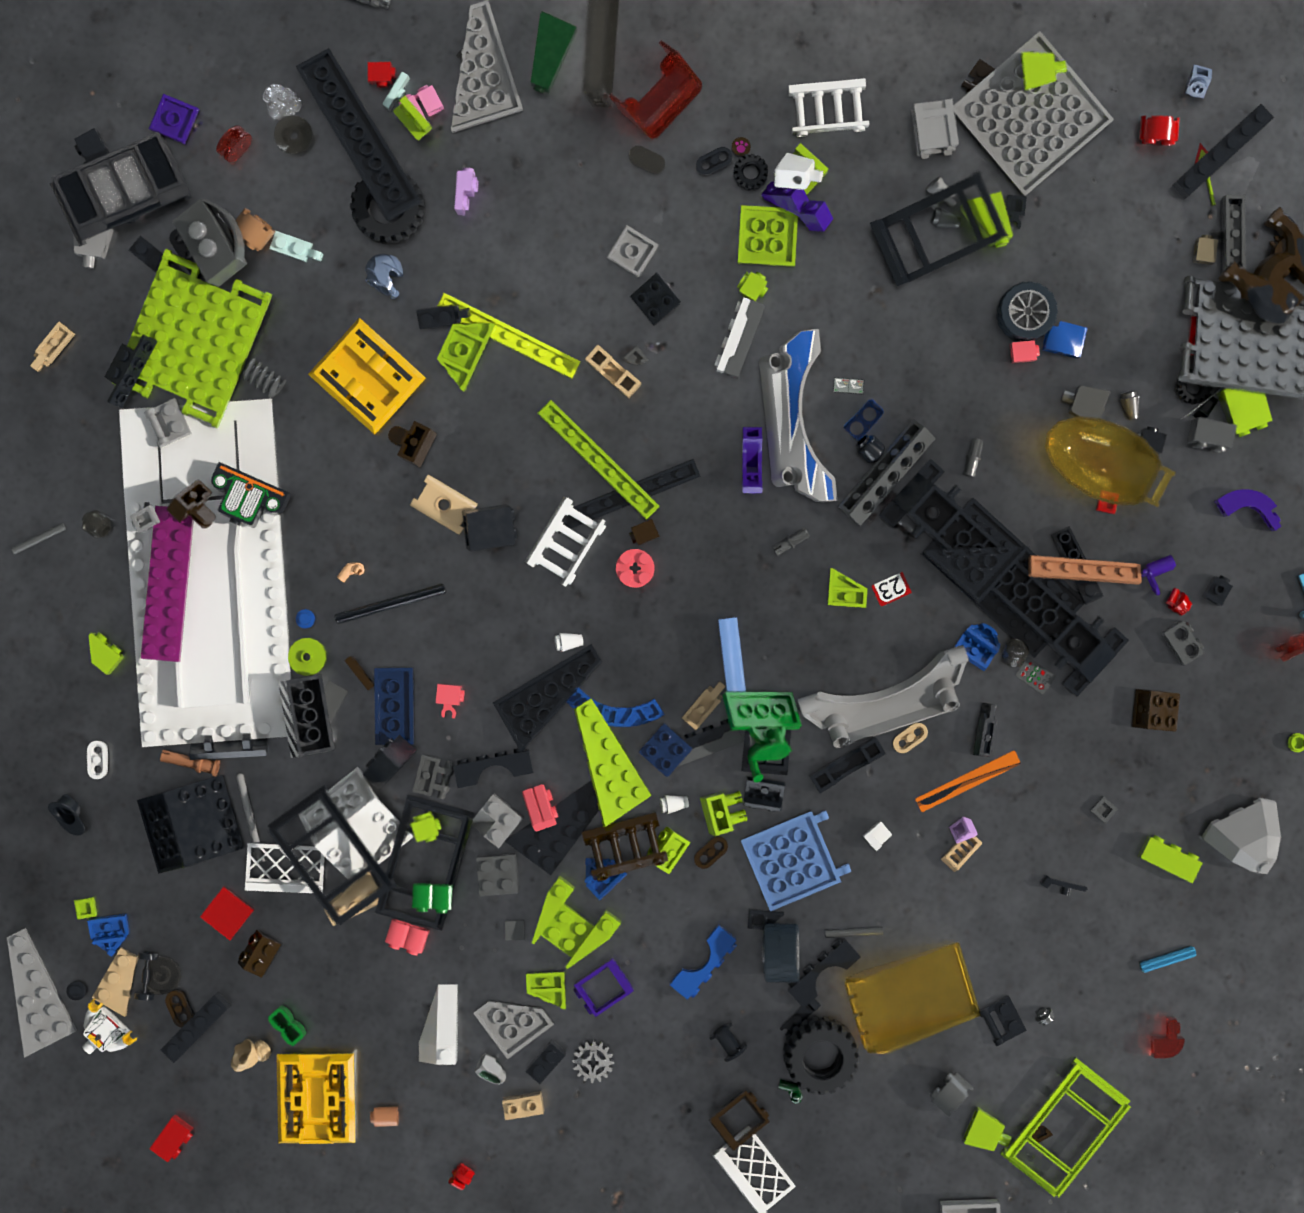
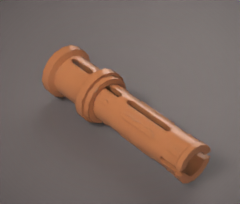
M163 750L160 756V762L195 769L197 773H210L214 777L217 776L220 767V760L217 759L216 761L208 759L190 760L188 755Z

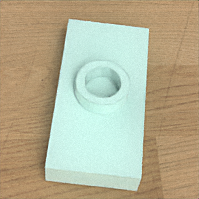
M400 73L383 102L384 108L390 112L397 100H400L405 94L406 90L404 88L410 80L406 73Z

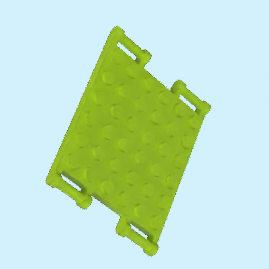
M165 249L128 342V346L135 350L142 335L157 340L156 346L138 377L146 381L147 384L143 387L135 383L132 390L148 398L155 385L187 399L182 409V414L192 415L212 424V427L218 428L262 323L272 294L269 292L264 293L245 285L239 279L234 281L232 291L228 292L198 279L200 269L196 262L189 261L173 254L171 250ZM169 261L191 269V275L168 266ZM239 291L261 299V305L238 296ZM194 402L216 411V416L213 417L192 408Z

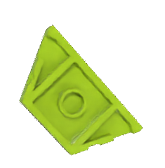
M494 323L453 324L437 360L444 366L462 391H465L496 325Z

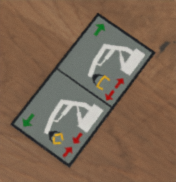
M834 377L833 392L863 394L864 379Z

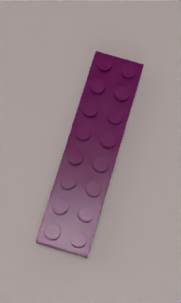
M155 506V512L160 523L153 526L141 659L180 662L194 520L189 516L179 523L166 510L167 506Z

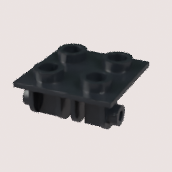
M657 272L630 296L653 326L681 303Z

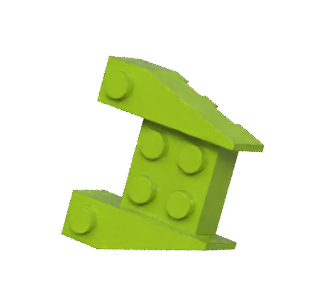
M559 876L547 893L532 944H535L540 936L547 939L571 957L565 966L568 969L608 941L621 924V920L605 910L595 925L565 904V901L575 887Z

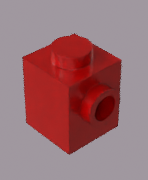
M367 62L368 83L370 85H377L378 88H387L388 85H393V79H396V68L392 67L391 62Z

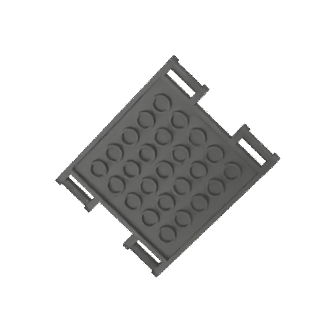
M1193 276L1185 277V305H1183L1182 312L1185 315L1196 316L1195 345L1188 342L1181 343L1180 345L1182 361L1179 381L1304 399V300L1294 309L1285 323L1276 324L1258 317L1251 302L1241 298L1240 291H1238L1234 284L1201 280ZM1193 288H1198L1197 307L1193 305ZM1190 354H1194L1193 374L1189 372Z

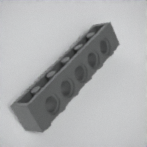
M913 419L838 507L850 519L861 526L936 438L926 427Z

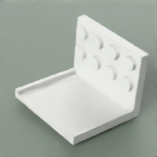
M357 767L330 788L328 794L380 864L392 853L400 821L376 797L366 777L362 775L363 772ZM319 800L298 816L306 831L309 832L330 817L331 814ZM335 820L310 838L314 846L347 879H350L367 867L365 861ZM405 832L402 846L413 838L411 832Z

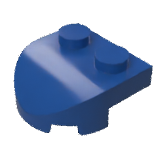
M981 623L980 625L968 627L960 636L954 648L963 645L968 661L982 671H985L995 654L998 653L1000 643L997 638V632L991 626Z

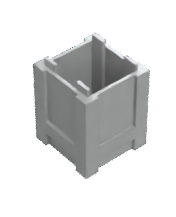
M953 99L914 104V109L911 110L917 156L926 159L929 158V154L944 153V156L952 155V152L956 150L955 147L959 145Z

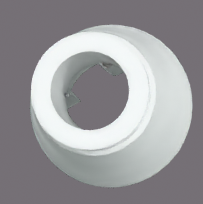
M559 633V635L554 637L556 651L561 650L563 652L583 646L582 634Z
M664 795L663 798H660L661 812L670 814L688 808V797Z

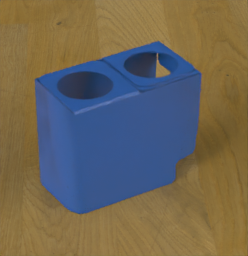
M1060 321L1058 327L1053 326L1045 334L1042 351L1078 359L1081 357L1088 328Z
M870 399L856 413L857 416L854 415L844 425V429L859 441L879 420L884 411L874 400ZM870 407L876 411L874 420L867 421L864 419L863 411L866 408ZM853 422H860L863 425V432L861 434L854 435L851 433L850 425Z

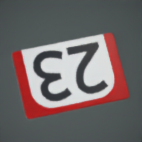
M903 572L872 585L880 606H884L912 593Z

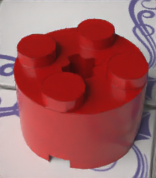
M1141 116L1139 140H1142V144L1146 145L1156 144V141H1160L1161 145L1164 146L1175 145V142H1178L1180 118H1174L1173 121L1171 116H1151V118L1147 117V119L1146 116Z

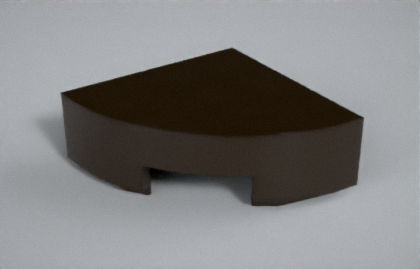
M1040 1125L1032 1135V1138L1039 1143L1053 1136L1048 1128Z

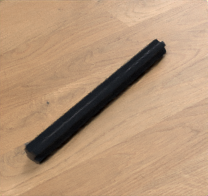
M444 584L435 585L335 614V620L337 624L442 595L446 593Z

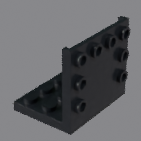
M223 775L137 800L158 874L185 868L244 849Z

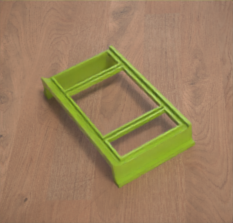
M1076 1057L1071 1063L1073 1065L1072 1069L1008 1150L1004 1148L1000 1152V1155L1054 1197L1056 1195L1060 1197L1131 1108L1128 1104L1130 1100ZM1080 1074L1084 1075L1121 1105L1110 1120L1069 1089ZM1065 1093L1105 1124V1127L1072 1168L1068 1167L1031 1137ZM1026 1142L1030 1143L1067 1173L1056 1188L1016 1157Z

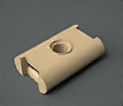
M428 475L424 480L427 483L418 500L414 498L410 506L460 535L464 529L461 526L463 523L462 511L476 509L478 504ZM443 499L449 501V508L447 510L439 508V502Z

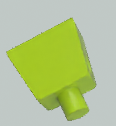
M1022 52L1020 54L1024 91L1056 81V73L1067 72L1066 61L1055 62L1054 53Z
M976 1106L962 1141L966 1145L995 1151L997 1144L1008 1147L1012 1137L1003 1133L1005 1126L1002 1122Z

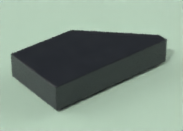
M749 909L747 929L764 930L766 924H774L784 916V911Z

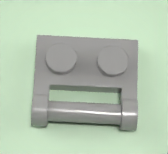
M175 398L144 412L146 418H149L158 438L157 443L159 447H164L192 434ZM161 413L169 430L170 436L165 437L156 415Z

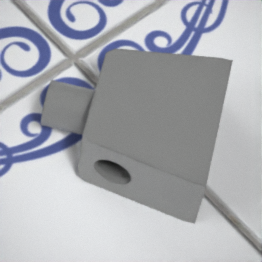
M113 229L87 239V244L80 247L73 234L74 253L78 256H83L82 267L94 269L95 258L105 259Z

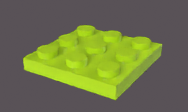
M741 205L737 264L795 267L798 216L781 207Z

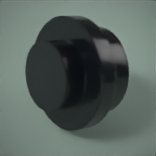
M74 981L67 986L66 993L71 1000L78 1001L85 996L86 988L83 983Z

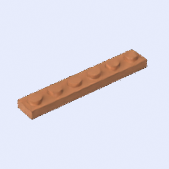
M1030 556L1028 558L1030 577L1138 585L1142 582L1141 564Z

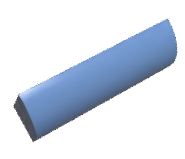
M737 617L719 619L726 691L746 692Z

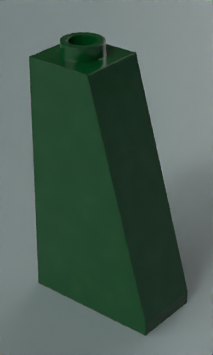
M541 11L531 75L533 89L542 94L544 91L550 92L577 33L576 26Z

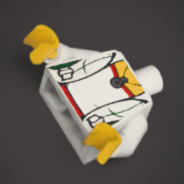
M93 998L88 1004L83 1025L85 1029L83 1035L88 1041L82 1048L88 1054H91L96 1048L101 1052L105 1050L113 1052L124 1049L135 1042L137 1038L132 1039L130 1037L132 1031L105 1006L102 1007L103 1003L95 1004L96 998Z

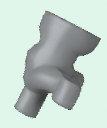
M939 176L926 187V190L934 194L948 186ZM955 195L941 202H946L952 208L956 204L952 198ZM939 203L932 205L931 208L935 210V208L939 207Z

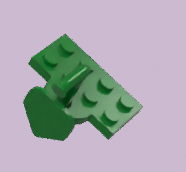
M725 692L722 697L731 730H748L751 737L756 741L748 751L747 758L753 781L756 783L760 782L764 776L760 773L757 761H774L785 758L792 751L791 747L784 740L786 730H798L802 726L793 692Z

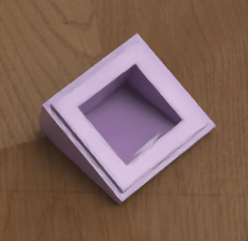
M962 817L949 827L956 843L978 835L972 820L966 817Z

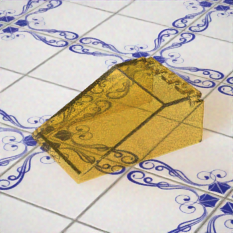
M959 942L869 968L848 976L846 982H844L848 996L854 995L849 1000L853 1014L859 1013L855 1020L859 1033L865 1032L860 1037L863 1047L867 1049L868 1053H889L980 1016V1010Z

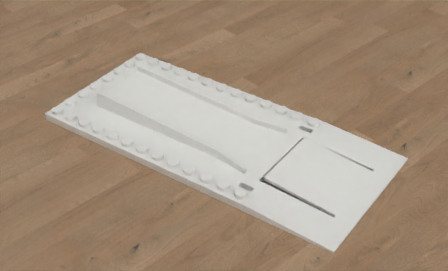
M272 399L229 402L218 428L212 427V424L192 415H184L192 434L164 447H160L163 500L173 499L198 479L212 491L210 496H224L225 492H219L213 487L211 478L218 462L237 469L234 421L237 420L239 470L278 487ZM193 404L192 408L213 417L217 414L216 411L199 404ZM179 405L181 411H182L184 405ZM155 407L119 410L142 747L203 743L204 736L212 735L213 742L242 740L244 733H250L251 739L287 737L278 685L280 681L292 679L291 666L288 662L289 635L280 515H272L264 508L255 528L242 523L238 526L229 522L230 518L218 512V507L222 500L206 501L205 505L216 517L211 526L206 529L201 528L195 521L193 524L181 661L141 659L153 527L149 528L146 532L138 533L132 525L130 515L145 508V502H150L154 510L155 506L168 507L170 503L162 504L158 438L149 418H146L144 414L146 410ZM161 413L157 414V420L165 437L170 436Z

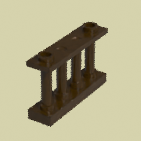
M656 812L610 824L606 827L581 832L585 845L592 847L597 868L591 870L594 881H604L610 876L651 865L660 866L669 861L666 851L660 852L654 829L660 826ZM645 830L648 833L653 854L641 857L636 834ZM626 835L629 837L634 859L623 862L617 839ZM608 840L611 844L615 864L604 867L599 844L602 841Z

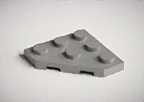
M488 1001L473 1012L507 1059L554 1025L543 1008Z

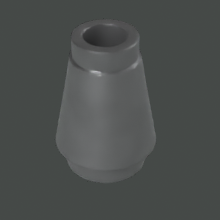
M1137 392L1121 393L1122 398L1120 400L1128 420L1139 418V395H1137Z

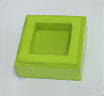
M94 897L74 901L77 920L97 916Z

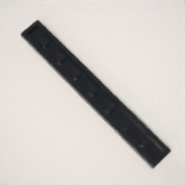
M694 459L641 479L636 483L651 497L701 476ZM614 490L573 508L594 520L627 507L630 504ZM565 515L562 519L563 525L570 529L584 524L570 515Z

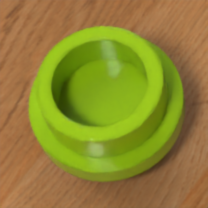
M1300 733L1292 734L1288 738L1289 749L1293 752L1304 751V735Z

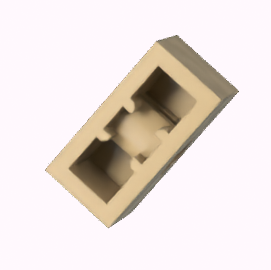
M541 1091L503 1097L502 1104L505 1120L544 1113Z

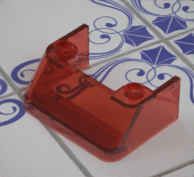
M662 40L659 44L667 53L660 64V69L664 75L639 102L633 97L627 98L622 102L612 94L608 96L618 109L651 139L657 138L702 89L701 80L680 53Z

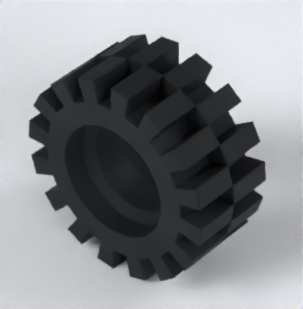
M745 154L744 157L741 156L735 163L733 173L735 181L740 187H744L745 190L758 189L767 180L768 165L759 155ZM748 165L756 166L758 176L754 179L746 178L743 173L744 168Z
M1193 369L1189 370L1190 374H1193ZM1179 378L1176 380V394L1180 396L1179 399L1181 401L1184 400L1187 404L1200 403L1211 394L1212 387L1209 385L1200 384V391L1197 394H1192L1187 390L1188 382L1179 381Z

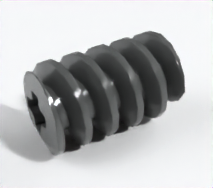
M253 358L244 370L243 379L245 381L250 379V384H256L258 390L263 387L262 392L264 394L269 392V397L273 398L281 391L286 379L280 382V375L274 378V371L268 374V367L266 366L264 369H261L262 363L260 362L255 365L256 359Z

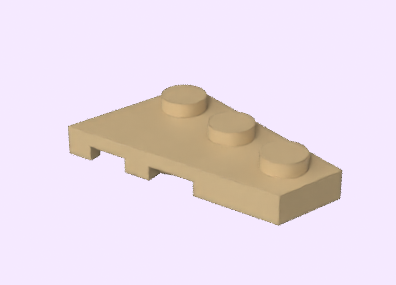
M369 872L350 885L343 893L338 894L330 903L337 913L342 915L379 887ZM379 898L356 915L377 906ZM325 911L332 925H336L331 919V917L328 915V913Z
M121 947L92 998H96V1001L103 1003V1005L124 1017L127 1015L138 956Z

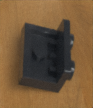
M747 776L743 805L752 809L761 808L771 812L781 811L785 782L763 779L756 783L753 781V777Z

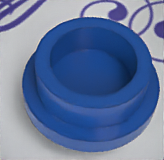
M304 609L297 613L296 623L299 627L306 629L313 626L315 622L313 612Z

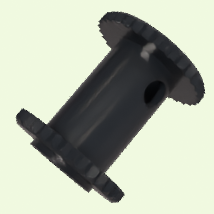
M732 1023L722 1025L709 1038L710 1040L716 1038L727 1052L728 1056L724 1059L725 1062L734 1060L747 1049V1045L740 1046L730 1032L729 1028L732 1026Z

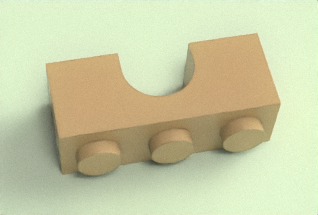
M599 345L585 359L587 363L628 399L642 385L636 377L620 366Z

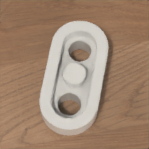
M99 740L91 742L87 748V772L93 779H101L108 772V747L103 741ZM97 746L101 748V753L99 754L95 751ZM96 766L101 767L100 773L96 772Z

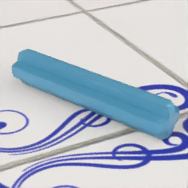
M1193 946L1141 962L1140 967L1146 973L1195 957L1196 950Z

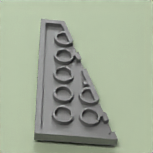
M25 928L7 937L24 1057L77 1031Z

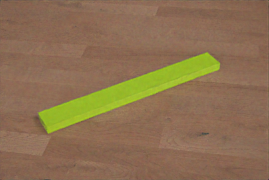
M552 400L537 413L646 520L660 507Z

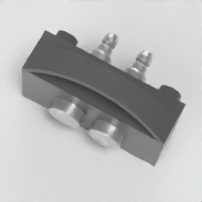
M200 198L172 221L208 283L220 286L248 264L244 258L245 250L241 230L231 214L221 206ZM219 212H222L229 221L234 237L228 225L220 217Z

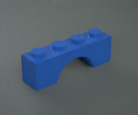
M719 924L706 938L710 947L708 961L702 967L695 970L681 968L670 982V986L687 1000L690 996L694 998L700 991L699 985L702 982L706 983L711 978L712 974L710 972L714 967L718 969L725 960L723 959L724 955L727 952L730 954L737 946L735 944L736 938Z

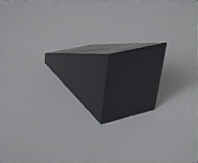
M1212 396L1200 405L1192 416L1206 419L1219 400Z

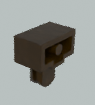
M414 421L410 430L400 426L392 427L388 438L393 444L401 447L397 456L420 468L437 433L431 428Z
M199 479L176 495L166 509L179 523L190 516L203 529L209 528L216 517L205 505L212 491Z

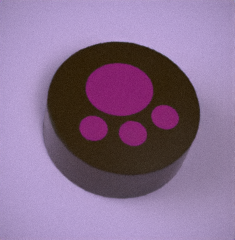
M745 137L736 138L732 143L734 155L744 157L745 154H749L751 149L749 140Z

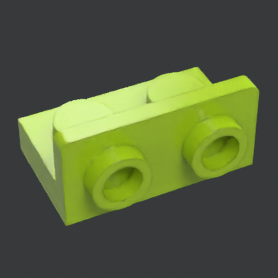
M404 96L399 100L401 104L393 113L416 140H420L432 127L409 99Z
M666 826L659 833L657 841L660 852L666 851L669 861L656 867L670 874L690 842ZM651 847L649 848L647 855L653 854Z

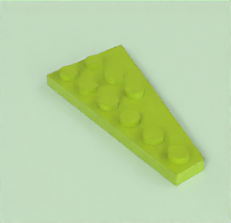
M592 698L574 708L579 732L582 735L583 748L586 752L587 764L593 788L596 792L598 808L602 816L603 827H606L645 801L651 794Z

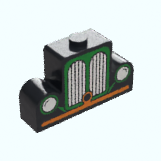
M218 462L211 478L213 487L219 492H225L218 507V512L230 518L229 522L238 526L242 523L255 528L264 508L272 515H280L285 510L291 497L289 492L221 462Z

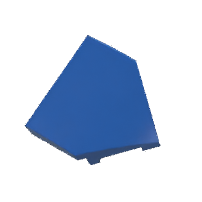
M586 858L585 860L586 887L598 900L606 896L627 875L625 872L610 876L604 881H594L591 870L597 869L595 860L592 858ZM602 859L604 867L615 864L613 859Z
M127 914L88 918L87 920L90 939L93 940L92 944L98 945L112 957L129 934Z

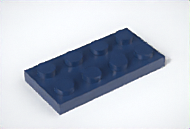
M374 668L375 745H385L390 738L394 740L399 735L409 744H414L413 668Z

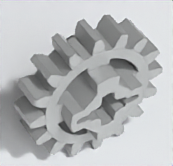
M593 1040L592 1045H589L588 1041H586L585 1047L579 1045L580 1052H574L577 1058H574L572 1062L577 1063V1065L573 1069L579 1070L578 1077L584 1075L583 1081L590 1078L591 1083H593L594 1079L597 1078L601 1082V1076L607 1078V1071L612 1072V1068L609 1065L614 1064V1060L609 1058L613 1056V1053H607L609 1047L603 1048V1042L596 1045V1041ZM590 1050V1053L587 1056L581 1057L584 1052ZM597 1050L601 1051L605 1057H601ZM593 1053L595 1061H598L595 1063L594 1069H592L591 1062H588L591 1061ZM582 1066H586L589 1070V1073L586 1072L582 1068ZM605 1066V1068L601 1072L596 1073V1070L599 1067Z

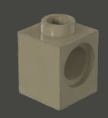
M1201 235V237L1195 240L1192 263L1214 264L1218 240L1213 239L1211 235Z

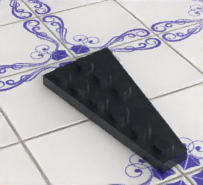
M592 644L493 702L520 752L528 746L600 665L602 661Z
M592 780L555 805L558 817L555 818L556 825L535 831L530 823L505 840V842L549 875H552L582 834L581 832L586 829L599 811Z

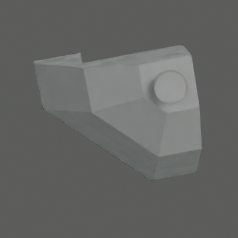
M1259 798L1253 801V805L1245 809L1240 807L1230 812L1229 817L1221 821L1219 819L1212 821L1202 835V838L1230 861L1252 872L1268 874L1277 860L1281 840L1277 804L1274 800Z

